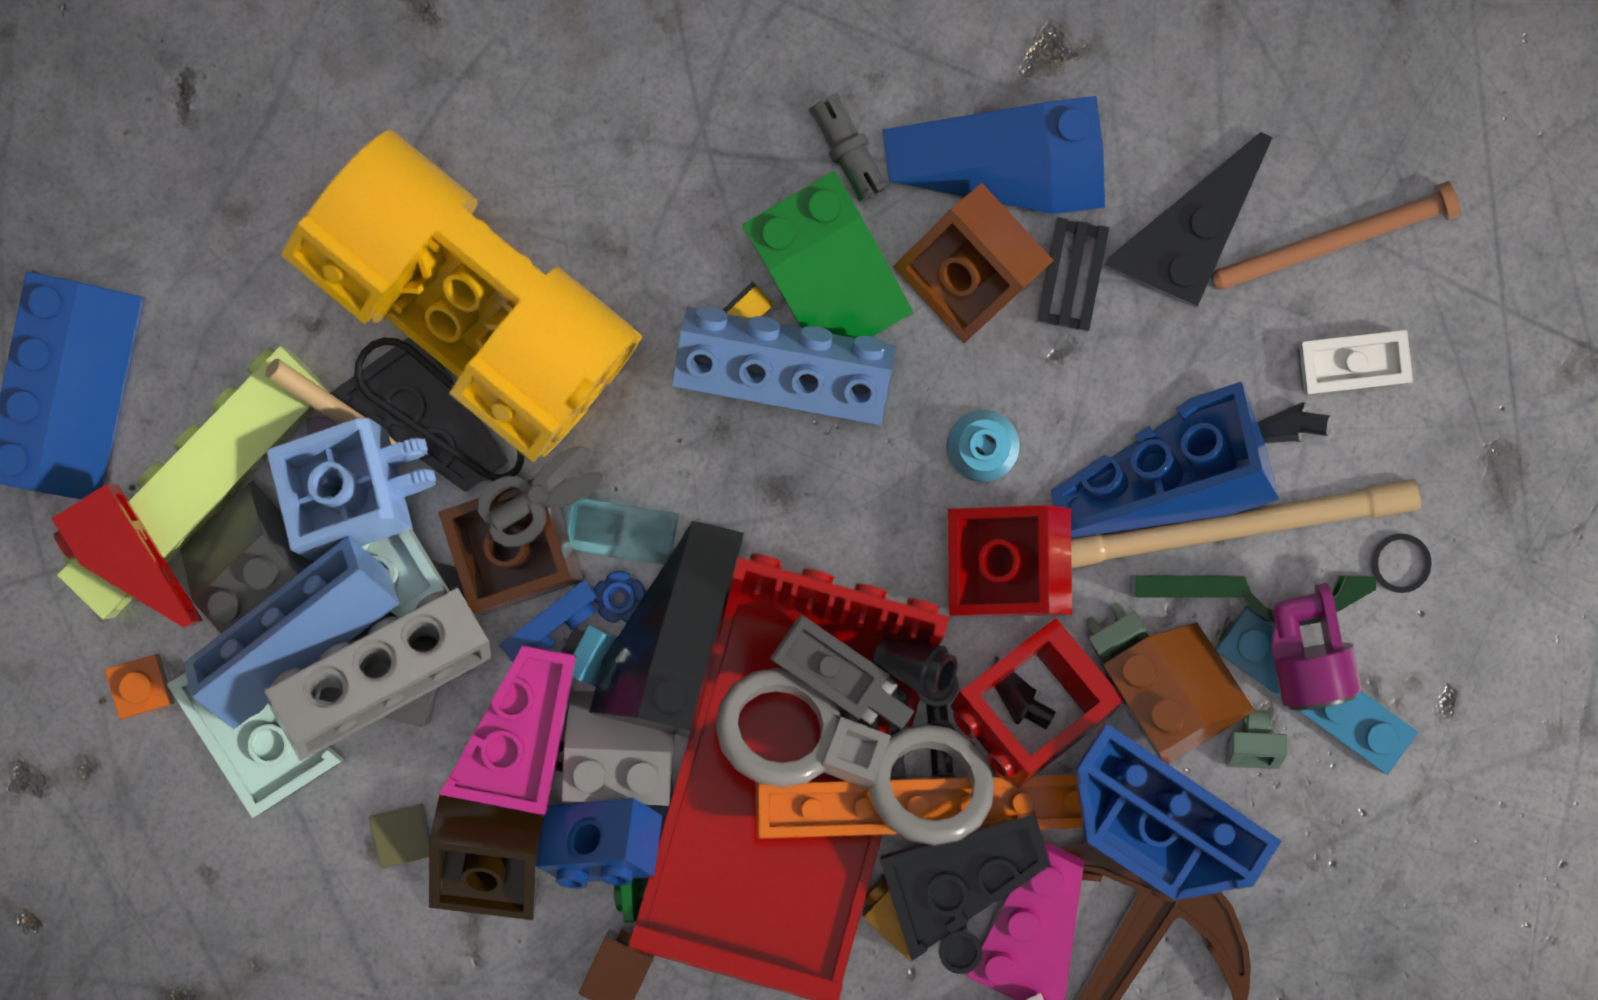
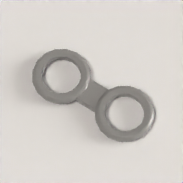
M778 667L753 671L731 686L719 704L715 727L721 751L738 772L757 783L782 788L807 783L824 772L867 788L873 808L891 830L910 841L930 845L959 841L980 827L992 807L994 779L988 760L972 740L951 728L923 724L903 728L892 736L841 717L836 704L783 668ZM775 691L795 695L805 701L817 715L821 729L819 743L813 752L798 761L778 763L763 759L749 749L740 734L738 726L739 713L747 702L760 694ZM922 748L941 750L956 758L967 771L972 787L971 798L967 807L952 818L938 821L918 818L905 810L894 797L890 783L891 768L897 759L909 751Z

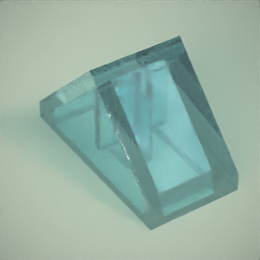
M584 498L573 505L569 538L573 550L664 565L673 552L679 514Z

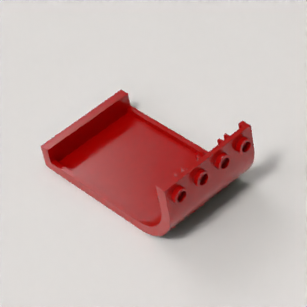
M753 553L749 560L740 557L737 560L694 737L689 738L658 845L655 875L648 879L629 943V949L808 1000H839L843 988L844 974L882 835L758 838L756 836L755 781L738 772L721 751L715 727L719 704L731 686L751 672L775 667L782 668L771 661L770 658L800 614L873 664L875 649L880 640L886 636L895 640L939 645L944 638L949 616L938 614L939 606L925 600L908 598L907 604L885 599L887 592L881 588L856 583L853 590L833 584L835 577L828 573L804 568L802 575L781 569L782 562L775 558ZM895 677L896 684H898L897 687L906 693L907 698L903 704L914 711L903 728L912 727L920 697L914 689ZM778 691L760 694L747 702L739 713L738 726L743 741L753 753L765 760L778 763L798 761L813 752L819 743L821 729L817 715L805 701L793 694ZM878 715L879 731L889 735L887 721ZM823 772L810 781L843 779Z

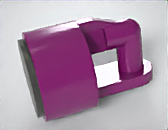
M1327 582L1316 584L1315 593L1278 601L1272 610L1274 625L1270 647L1282 705L1288 706L1290 710H1311L1330 707L1355 699L1358 696L1357 693L1362 691L1354 646L1352 643H1342L1335 602L1329 584ZM1319 617L1324 644L1304 647L1299 621Z

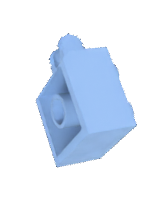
M370 418L354 419L266 450L291 551L315 562L347 536L358 545L364 546L413 529L405 497L422 490H427L435 485L434 471L420 469L399 476L397 466L419 459L427 454L428 448L425 439L415 438L391 445L387 429Z

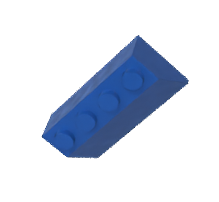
M26 271L0 393L1 485L81 500L105 485L144 297Z

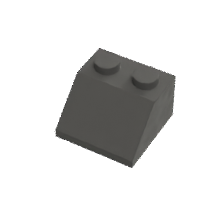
M254 481L249 482L180 548L191 599L220 633L227 630L313 563V561L291 551L282 513Z

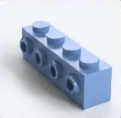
M706 306L698 309L687 307L680 331L672 387L881 426L896 346L885 344L880 339L871 336L852 338L832 334L829 330L818 326L798 328L779 324L776 320L764 316L745 318L729 315L716 307Z
M347 536L183 663L191 697L232 729H236L251 716L257 715L265 708L268 701L264 690L272 687V682L275 678L290 669L300 668L302 671L319 662L322 654L329 648L339 643H348L374 622L383 619L391 609L399 604L388 569Z

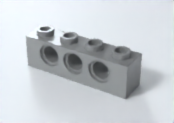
M458 588L446 594L440 591L425 597L417 604L416 610L399 619L389 617L378 622L369 630V635L351 645L343 642L329 648L322 654L319 662L302 671L300 668H294L282 673L274 679L272 687L264 690L269 707L300 762L491 659L489 639ZM423 636L433 637L438 641L436 647L428 652L415 651L411 648V645L416 639ZM374 662H384L390 666V670L379 678H370L363 674L364 669ZM334 687L342 691L340 698L331 704H321L315 701L316 695L324 688Z

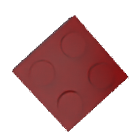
M1033 505L948 509L949 616L1072 615L1071 508Z

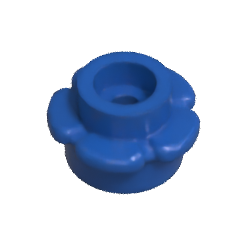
M623 571L611 572L607 575L605 581L597 583L594 591L598 597L594 602L599 605L598 613L603 619L612 623H616L618 620L628 622L644 597L645 589L638 579L633 580L630 578L629 573ZM618 592L623 593L625 597L621 603L616 602L614 599L615 594Z

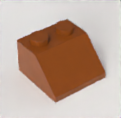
M981 183L952 207L893 267L960 340L965 343L1054 260L987 187Z
M1198 622L1149 636L1103 664L1108 680L1125 699L1123 701L1124 705L1157 757L1167 764L1175 761L1255 711Z

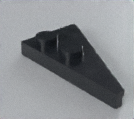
M1262 132L1256 135L1108 257L1103 267L1193 307H1197L1273 137Z

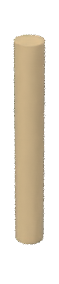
M274 359L268 365L265 372L266 377L339 425L354 419L366 418L280 359ZM389 436L391 445L398 443Z

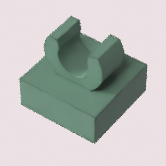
M1116 602L1110 606L1117 620L1106 628L1099 627L1093 617L1087 619V626L1092 635L1089 637V640L1102 666L1149 637L1145 626L1135 611L1126 614L1124 608Z
M1255 710L1247 718L1243 719V732H1234L1226 747L1227 767L1280 769L1287 756V734H1269V711Z

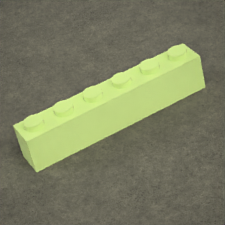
M279 346L273 351L269 347L260 353L247 368L252 375L238 389L232 385L215 399L210 406L215 413L201 428L195 423L186 429L173 444L178 451L165 465L160 461L154 463L138 479L136 484L141 489L129 502L167 563L269 460L266 450L284 444L315 413L316 410L266 377L265 372L268 365L278 358L327 392H332L289 348ZM64 555L63 560L67 565L57 576L102 620L115 618L134 599V597L81 566L76 558L71 561Z

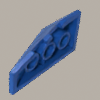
M1097 96L1044 102L883 129L889 183L960 196H967L978 185L983 183L1002 205L1006 204L1031 209L1035 212L1051 215L1105 208L1104 156Z
M1242 381L1190 398L1176 407L1179 412L1154 430L1150 426L1146 427L1134 435L1137 441L1113 457L1102 456L1052 489L1054 506L1071 508V538L1228 516L1279 500L1269 453Z

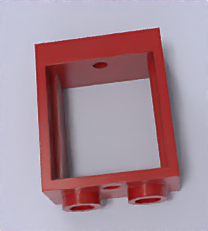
M1055 618L964 687L950 707L954 711L953 717L959 729L971 739L976 738L989 753L987 758L993 770L1002 779H1010L1018 789L1111 717L1125 699L1057 618ZM1037 655L1085 714L1030 756L981 696L1033 656Z

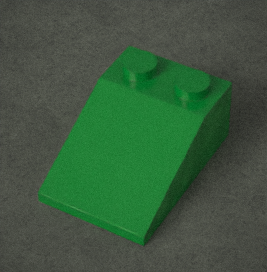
M835 170L742 224L745 234L800 328L818 326L836 335L852 338L859 336L873 337L914 313Z

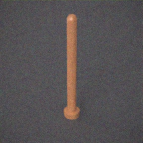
M1449 181L1435 185V194L1216 269L1211 276L1213 285L1216 289H1226L1442 214L1446 220L1461 215V210L1456 192Z

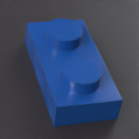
M588 579L583 580L499 646L511 662L515 660L523 645L543 649L550 648L554 642L548 635L564 623L567 624L570 630H573L596 612L591 605V602L598 597L594 591L595 588Z

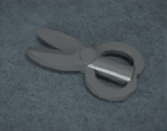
M578 446L560 452L545 463L536 474L532 484L521 477L506 476L496 479L486 486L478 499V513L484 521L490 523V532L493 540L505 547H521L533 541L542 532L546 524L544 506L559 507L573 504L596 491L605 481L604 475L599 471L565 480L585 461L589 455L588 449ZM518 488L522 491L520 495L492 510V502L504 490ZM533 513V521L524 531L516 535H507L503 532V529Z

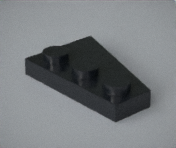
M408 337L404 340V342L410 344L450 378L439 361ZM395 346L362 370L365 385L372 393L486 470L495 473L510 462L482 421L449 394L451 390L405 350ZM354 376L330 393L364 417L370 418L387 429L389 436L398 443L415 438L425 439L428 448L427 454L419 459L464 492H468L486 479L368 400L359 390Z
M1035 810L980 826L959 841L940 845L922 843L881 855L880 857L882 869L911 961L921 956L929 947L949 933L952 934L967 924L968 920L994 902L1000 901L1051 865Z

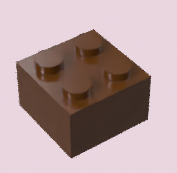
M534 479L528 480L527 482H529L530 484H532V481H533ZM518 488L504 490L495 497L492 502V510L520 495L522 491ZM479 498L438 512L468 606L473 614L487 615L583 581L560 507L544 506L546 524L542 532L533 541L521 547H505L493 540L490 532V523L484 521L478 513ZM533 513L503 529V532L507 535H516L524 531L532 523Z

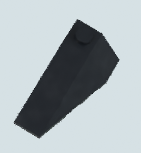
M696 521L691 522L602 660L589 711L590 714L689 738L694 737L744 533Z

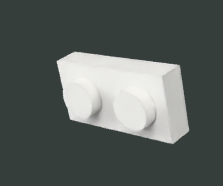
M1407 330L1299 342L1304 395L1413 383Z

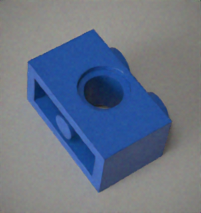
M635 798L550 805L543 816L536 867L555 877L556 884L572 889L586 888L588 882L594 881L624 886L630 885L633 878L654 877L662 815Z

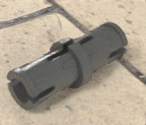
M836 93L827 97L825 103L820 101L809 108V112L813 115L832 149L828 152L832 162L840 163L858 196V201L862 202L869 199L873 193L876 195L883 191L889 185L883 179L866 148V145L869 144L864 133L858 134L840 101L839 94Z

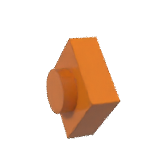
M154 654L104 669L119 720L174 704L171 691L167 686L168 681L160 654Z

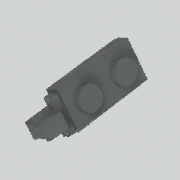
M801 614L770 658L771 661L858 720H864L870 725L879 715L898 729H903L914 713L912 709L891 696L898 684L888 678L890 676L888 673Z

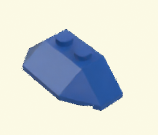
M1108 723L1103 724L1075 768L1084 841L1173 900L1214 894L1231 889L1253 887L1282 842L1279 838Z

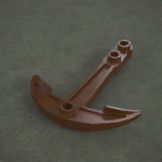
M1084 840L1060 847V849L1084 860L1082 880L1101 882L1102 875L1136 889L1135 897L1075 1000H1120L1171 924L1177 918H1183L1206 938L1203 943L1221 968L1230 989L1232 1000H1248L1251 974L1249 949L1235 910L1222 892L1173 900Z

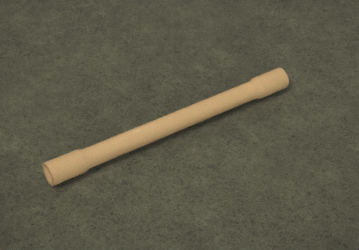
M1411 479L1370 486L1361 491L1248 509L1228 516L1071 538L1072 568L1100 564L1108 559L1366 516L1376 518L1418 511L1421 509L1420 492L1416 480Z

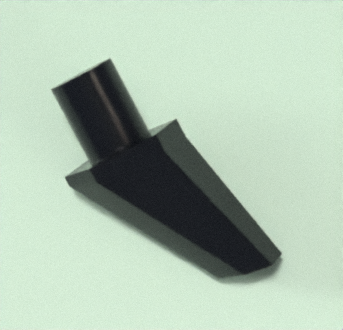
M1302 402L1257 423L1265 443L1301 442L1303 433L1329 436L1332 418L1331 415L1309 413L1306 403Z
M997 656L994 657L990 668L1000 661ZM1013 672L994 686L1015 724L1018 725L1026 718L1044 729L1048 728L1056 711L1035 700L1034 697L1037 690L1032 688L1019 675Z

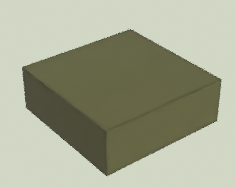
M422 803L369 817L380 868L429 857L430 834Z

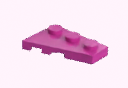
M527 645L521 647L439 795L542 815L546 814L577 655Z
M1047 842L1045 844L1051 865L1004 898L981 942V961L973 971L967 973L968 978L1014 1000H1025L1039 993L1042 994L1044 1000H1065L1084 860Z

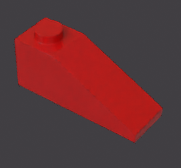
M105 484L51 518L59 530L53 534L54 539L60 550L69 560L72 561L76 558L81 566L183 628L195 626L203 621L118 484Z

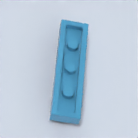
M1244 608L1215 647V650L1219 655L1281 699L1270 647L1273 627L1249 609ZM1362 691L1357 693L1358 696L1355 699L1342 704L1319 709L1297 710L1386 775L1390 773L1419 733Z

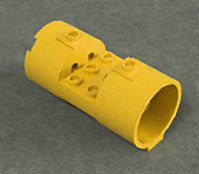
M387 130L369 142L334 178L308 214L297 223L281 256L364 324L369 320L373 323H378L385 318L459 378L449 393L534 463L538 457L541 458L542 456L544 458L575 427L589 410L588 407L623 368L643 336L561 267H555L546 275L536 268L526 256L514 250L491 231L486 223L472 215L478 205L477 199L394 130Z

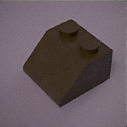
M439 795L429 839V908L533 920L540 869L536 867L544 815Z

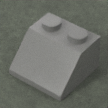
M570 691L564 744L562 801L594 802L635 798L644 805L669 806L672 799L674 734L590 714L594 691Z

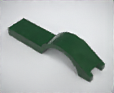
M1130 575V596L1238 598L1244 608L1249 609L1264 621L1274 623L1272 610L1266 608L1251 593L1245 576ZM1338 575L1332 589L1336 612L1375 591L1376 577L1367 575ZM1316 617L1299 621V624L1304 626L1319 623L1320 619Z

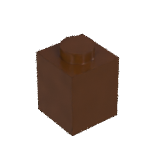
M621 927L619 933L609 929L578 994L590 1000H634L654 956L629 949L633 930Z

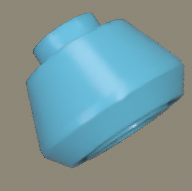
M990 410L973 411L961 417L952 427L947 442L948 455L955 469L964 477L979 482L993 481L1004 476L1014 466L1019 454L1018 434L1012 423L1003 415ZM987 435L993 438V444L986 439ZM978 447L984 454H979L975 448Z

